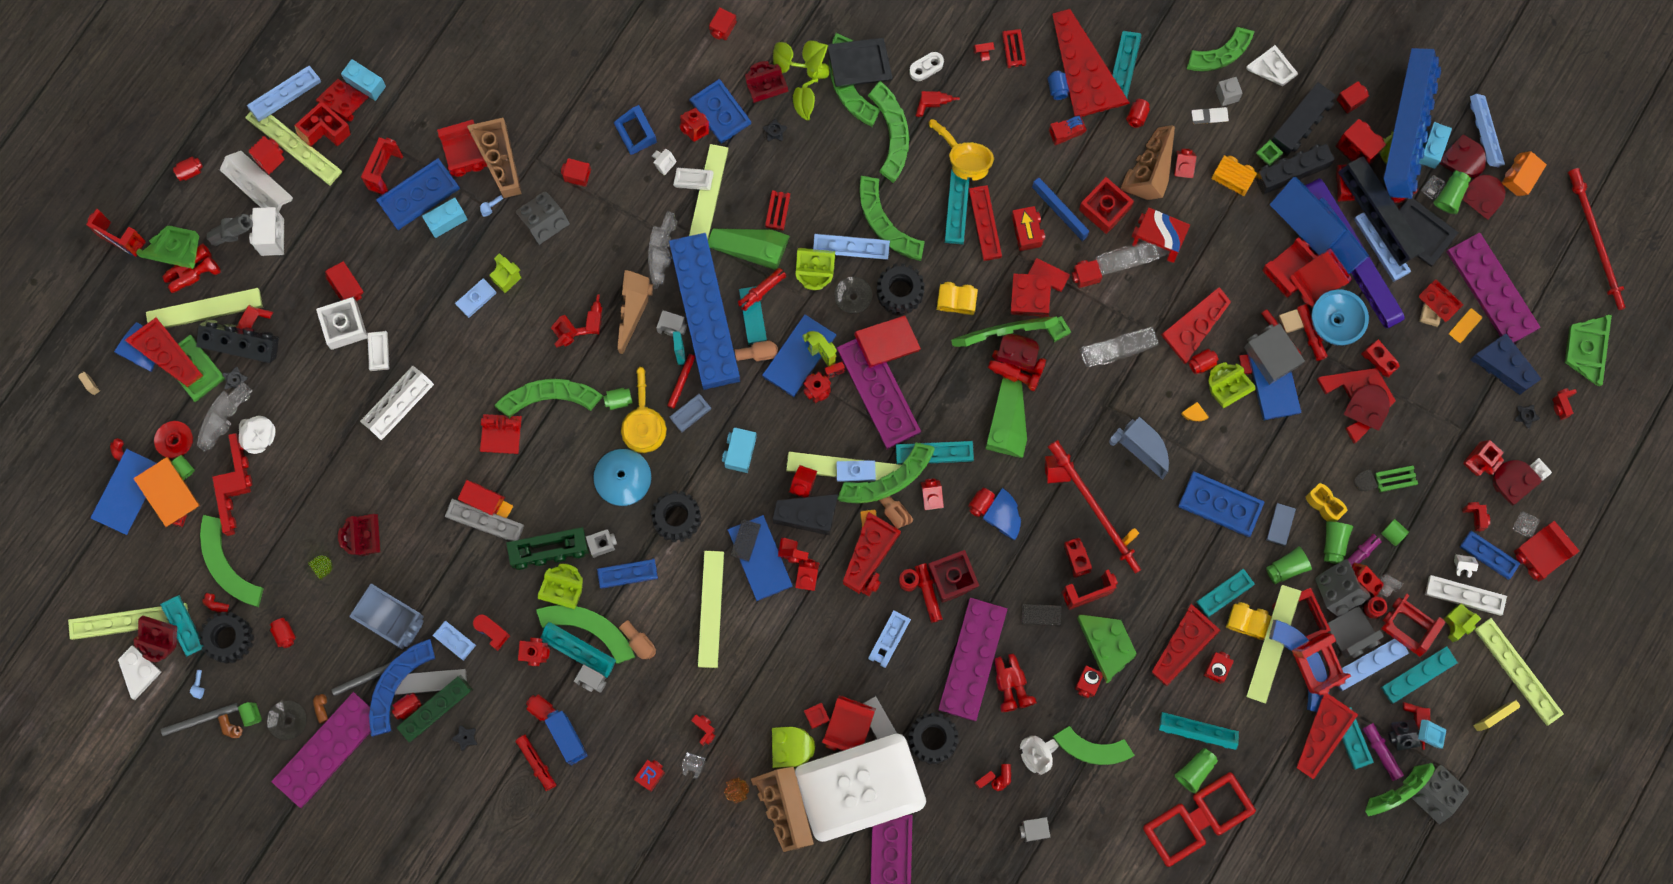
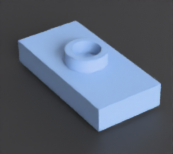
M483 278L455 304L469 318L496 294V291Z
M837 461V482L876 481L875 461Z
M444 621L433 634L437 640L463 661L476 646L447 621Z

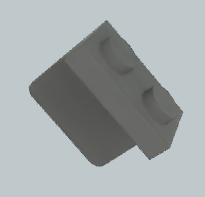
M547 192L537 195L534 199L516 210V214L528 227L539 245L570 224L562 209Z
M1347 559L1321 573L1315 579L1326 607L1338 617L1371 598L1369 591L1359 584L1351 563Z
M1355 607L1328 623L1331 630L1329 632L1334 634L1336 644L1345 659L1351 655L1355 658L1363 654V648L1369 646L1371 649L1380 644L1379 639L1384 637L1380 630L1377 632L1373 630L1360 607Z
M1439 765L1425 786L1411 798L1440 825L1455 813L1469 791L1448 770Z

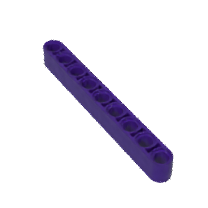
M1318 178L1305 185L1318 200L1324 198L1362 246L1323 180ZM1368 257L1351 274L1381 324L1388 329L1405 319L1404 314L1370 257Z

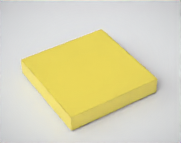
M1517 700L1507 703L1473 726L1477 731L1488 729L1520 708V704Z

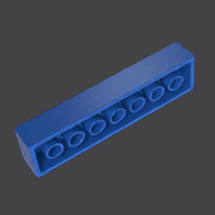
M1411 49L1384 176L1388 194L1393 198L1412 199L1413 192L1417 191L1418 182L1416 178L1421 172V164L1419 163L1420 159L1424 158L1423 144L1427 142L1428 132L1426 130L1427 126L1431 124L1430 110L1434 109L1435 101L1433 96L1438 91V83L1436 81L1441 76V67H1438L1439 57H1436L1434 49Z
M706 233L670 240L669 244L703 390L740 382V375Z

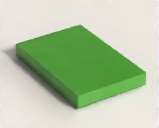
M189 335L178 345L203 376L189 387H186L180 381L178 382L196 402L225 380V378L204 350L196 347V340Z

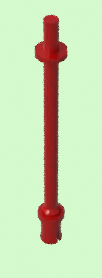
M1580 168L1570 170L1568 175L1573 185L1572 191L1578 194L1611 288L1607 291V294H1613L1618 310L1625 309L1626 307L1621 295L1624 287H1618L1585 193L1588 186L1583 181Z
M1058 440L1054 441L1048 448L1056 458L1057 465L1065 468L1122 553L1119 558L1120 561L1126 559L1134 573H1138L1141 568L1132 556L1135 550H1128L1070 463V454L1065 452Z

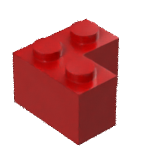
M322 101L294 125L297 135L310 147L323 135L336 146H339L351 135L349 125Z

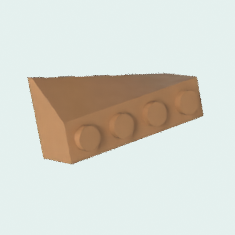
M504 118L468 125L467 127L503 198L522 194Z
M794 767L774 770L752 778L753 785H756L759 790L758 797L760 801H764L768 810L766 811L767 817L775 825L773 830L783 852L813 845Z

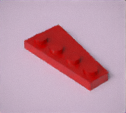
M1219 287L1161 334L1184 364L1188 362L1191 355L1199 347L1202 340L1210 332L1231 301Z
M157 317L125 339L128 344L186 387H189L203 376Z
M868 512L843 584L860 593L900 536L901 531Z
M1191 604L1154 667L1152 674L1167 687L1220 632V629Z
M1328 693L1324 694L1296 768L1311 779H1314L1358 714Z

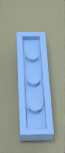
M308 66L248 104L247 107L258 122L321 83V80L313 69Z
M1474 94L1470 96V106L1476 117L1475 124L1480 131V141L1486 152V161L1489 166H1503L1505 163L1486 97Z
M1365 213L1354 218L1393 282L1411 272L1406 263L1402 266L1398 265Z
M815 234L813 249L835 251V255L888 259L890 240Z
M1393 639L1343 667V673L1351 674V677L1346 679L1344 684L1338 686L1340 691L1347 689L1409 654L1408 650L1399 641Z

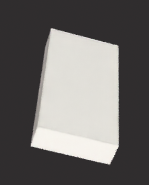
M677 168L673 185L676 188L710 190L714 173L712 170Z
M387 331L367 333L369 370H389Z

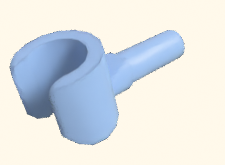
M501 195L489 203L481 204L480 211L483 217L492 213L491 207L503 199Z
M197 670L194 685L190 689L192 696L201 699L204 694V688L199 687L201 670Z

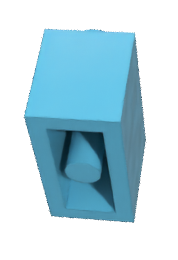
M351 59L341 73L346 83L375 101L386 87L381 77Z
M1436 122L1433 123L1428 130L1427 142L1423 144L1424 158L1420 159V164L1434 169L1441 162L1452 128Z
M456 198L449 200L422 216L435 238L468 220Z
M733 428V432H729L727 438L729 448L728 451H724L722 462H725V468L748 473L757 438L756 432Z

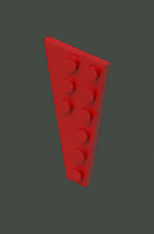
M1071 9L1053 13L1075 117H1083L1130 104Z

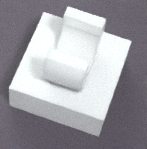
M667 149L662 153L656 150L652 155L656 159L654 164L663 175H666L677 162L672 153Z
M1540 458L1530 465L1542 480L1552 473Z
M1455 555L1454 563L1457 576H1460L1461 571L1465 569L1467 570V577L1470 578L1472 571H1477L1478 562L1475 557Z

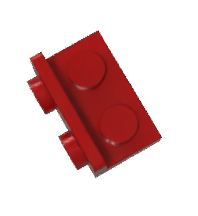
M1437 279L1419 295V298L1445 322L1464 305Z

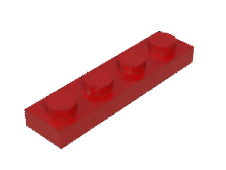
M988 185L969 188L983 261L1002 258Z

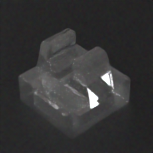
M1433 175L1421 191L1435 201L1445 187V181Z
M1522 511L1513 530L1531 538L1540 520Z
M1384 574L1380 578L1384 584L1380 594L1388 597L1393 590L1399 591L1403 583Z
M687 753L681 767L683 768V775L686 776L688 770L694 771V778H698L706 758Z

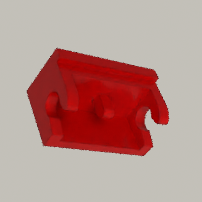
M344 261L325 271L326 279L340 301L353 297L357 302L362 298L363 290Z
M466 480L458 497V500L492 516L497 514L505 499L504 496L469 480Z

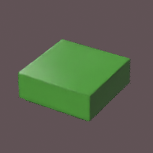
M1062 316L1057 318L1058 323L1046 329L1054 342L1071 333Z

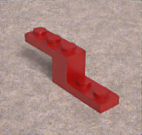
M236 433L228 435L235 472L212 477L222 532L227 536L234 535V528L237 527L236 520L231 514L233 503L231 498L228 497L251 492L250 486L253 485L252 478L247 473L249 462L247 457L244 456V449L241 447L239 435Z

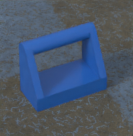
M639 105L633 107L614 121V125L630 155L657 143L656 136ZM636 118L646 137L635 146L623 126L624 123Z

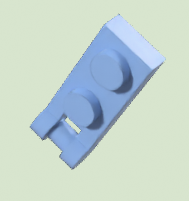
M893 610L868 659L871 661L875 660L881 663L880 666L886 668L911 619ZM880 648L887 651L885 657L878 654Z

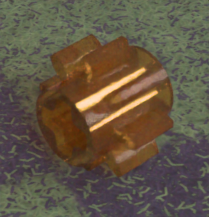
M738 777L726 782L728 787L725 788V796L728 800L734 801L736 804L747 799L746 794L749 792V786L744 780H740Z

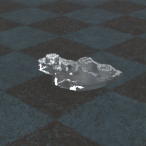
M669 211L665 215L661 228L653 227L649 242V270L655 289H658L659 285L664 283L666 276L664 274L665 268H669L672 260L669 250L665 248H668L670 245L671 237L669 236L671 230H675L677 220H675V214Z
M1144 241L1097 256L1096 260L1098 261L1101 274L1104 275L1157 260L1159 257L1170 254V251Z
M1153 327L1120 335L1112 340L1082 347L1080 351L1086 367L1097 364L1103 365L1153 348L1159 345Z
M243 381L230 395L223 391L205 416L197 446L204 452L207 449H211L215 445L217 438L229 430L231 423L226 418L232 416L237 411V407L251 396L252 390Z

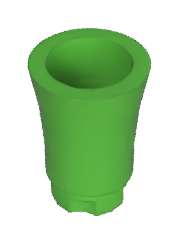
M1454 171L1439 196L1433 202L1434 205L1447 213L1458 214L1460 204L1469 186L1468 183L1471 180L1469 175Z
M1326 522L1324 561L1338 564L1344 560L1349 537L1353 529L1352 525Z
M1299 546L1281 559L1273 562L1272 565L1266 567V571L1274 584L1312 570L1306 554Z
M1203 748L1186 766L1175 774V778L1187 790L1197 793L1202 782L1218 762L1217 757L1206 748Z

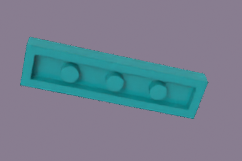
M1123 31L1112 76L1126 98H1128L1142 36L1141 33Z
M952 169L945 243L964 244L969 177H967V180L956 176Z
M973 441L921 443L934 446L935 448L928 463L974 461ZM896 444L898 465H903L915 444Z
M551 622L546 624L541 635L544 643H548L551 647L588 666L606 678L610 675L616 662L614 658Z
M1446 646L1385 684L1381 689L1390 703L1393 704L1458 662Z
M1162 712L1160 717V731L1223 746L1224 748L1237 749L1239 731Z

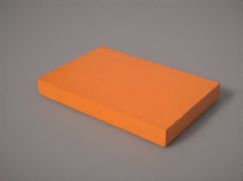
M168 457L133 478L165 527H168L200 506Z

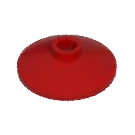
M170 421L163 424L157 430L154 437L156 450L162 456L168 458H177L180 455H184L188 452L193 442L190 428L179 421ZM175 439L179 440L176 444H173Z

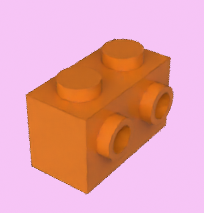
M1532 151L1519 153L1515 157L1512 167L1506 172L1502 184L1516 196L1529 195L1547 164Z

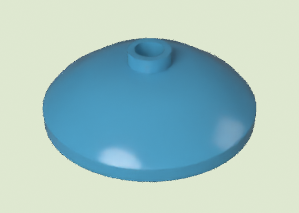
M1338 289L1326 292L1315 302L1312 309L1311 319L1316 333L1330 344L1341 346L1352 344L1363 336L1368 327L1369 315L1366 305L1356 294L1347 290ZM1334 318L1339 320V324L1334 322Z
M617 449L604 455L597 463L594 471V485L599 495L608 503L617 506H628L641 500L648 492L651 485V470L647 461L639 453L628 449ZM624 472L625 476L620 478L618 477V473Z

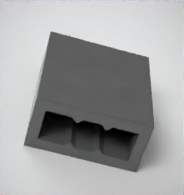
M1280 323L1276 326L1269 325L1262 330L1264 333L1259 336L1257 334L1247 339L1248 343L1244 347L1269 385L1300 367L1305 362Z

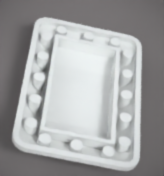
M892 734L802 764L795 769L803 805L813 835L818 841H828L923 809L926 804V797L907 740L902 734Z

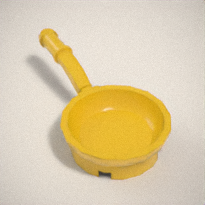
M934 119L929 121L930 128H933L939 135H942L952 148L949 157L952 170L956 176L967 180V177L972 178V180H979L988 174V170L993 164L994 156L987 147L973 142L957 144L945 127L941 126Z
M639 367L636 371L639 407L626 415L622 422L621 435L628 448L635 452L648 453L661 446L666 437L667 428L664 419L658 412L645 407V370L643 367Z

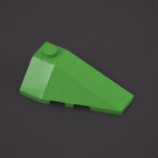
M712 229L708 244L709 248L776 270L779 267L790 236L774 230Z
M1003 377L985 449L1023 458L1027 442L1022 381L1013 382Z

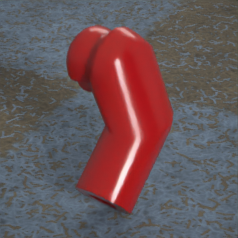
M116 438L110 444L112 456L120 461L124 454L122 449L124 442Z
M206 593L202 602L210 610L220 613L228 612L229 604L214 601V594Z
M1001 764V775L991 783L992 788L996 791L1003 790L1011 783V764Z

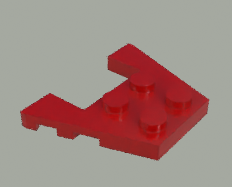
M1377 368L1322 376L1317 379L1325 394L1343 386L1351 399L1353 392L1358 387L1376 384L1387 392L1390 407L1396 401ZM1358 421L1347 427L1346 431L1355 444L1371 427Z

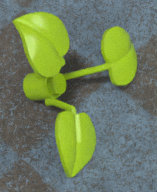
M817 41L806 42L802 52L803 59L806 62L805 64L791 61L793 58L792 48L787 43L778 42L773 50L774 65L778 64L782 73H786L790 65L807 68V74L812 78V80L803 84L802 88L797 87L793 94L795 110L802 118L810 120L815 96L813 91L807 86L818 82L820 78H827L829 76L828 65L822 63L828 45Z

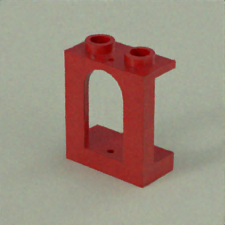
M379 137L361 176L368 190L381 195L388 191L381 176L390 156L403 158L400 148L393 139ZM380 152H381V155H380V158H379V160H378V162H377V164H376V167H375L373 173H371V172H372V169H373V167H374V165H375V163H376V161H377V159H378V156H379V154H380Z
M1406 594L1402 599L1398 597L1393 603L1392 607L1394 610L1392 613L1389 611L1382 620L1385 623L1381 629L1420 657L1429 649L1446 621L1440 617L1435 621L1407 602L1406 600L1409 595ZM1398 613L1407 615L1427 630L1419 644L1394 625L1393 620Z
M1322 633L1292 650L1310 693L1327 694L1330 688L1344 684L1345 680L1351 677V674L1343 673L1332 647V643L1336 642L1334 634ZM1320 650L1329 668V676L1323 682L1315 679L1306 659Z

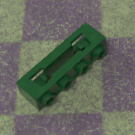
M583 527L506 542L510 565L512 568H516V570L528 568L527 565L535 564V566L546 565L547 561L552 560L554 562H562L567 557L572 556L575 559L582 558L585 554L589 553ZM563 540H565V546L567 547V549L558 548L533 553L531 556V552L529 549V547L531 546L534 549L564 543Z
M462 675L457 676L396 728L410 743L473 691V688Z

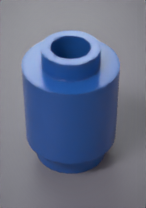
M1061 71L1052 72L1047 78L1051 96H1053L1054 100L1067 98L1069 88L1066 74L1061 73Z

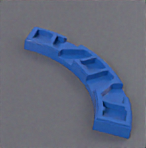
M1273 619L1269 639L1277 641L1291 651L1309 641L1308 638L1294 627ZM1316 652L1306 659L1315 679L1323 682L1327 679V673L1319 653ZM1308 690L1307 710L1317 712L1323 695L1310 693Z
M430 639L407 649L395 658L381 675L374 689L370 705L369 723L371 736L391 731L390 710L392 700L399 685L415 668L435 659Z

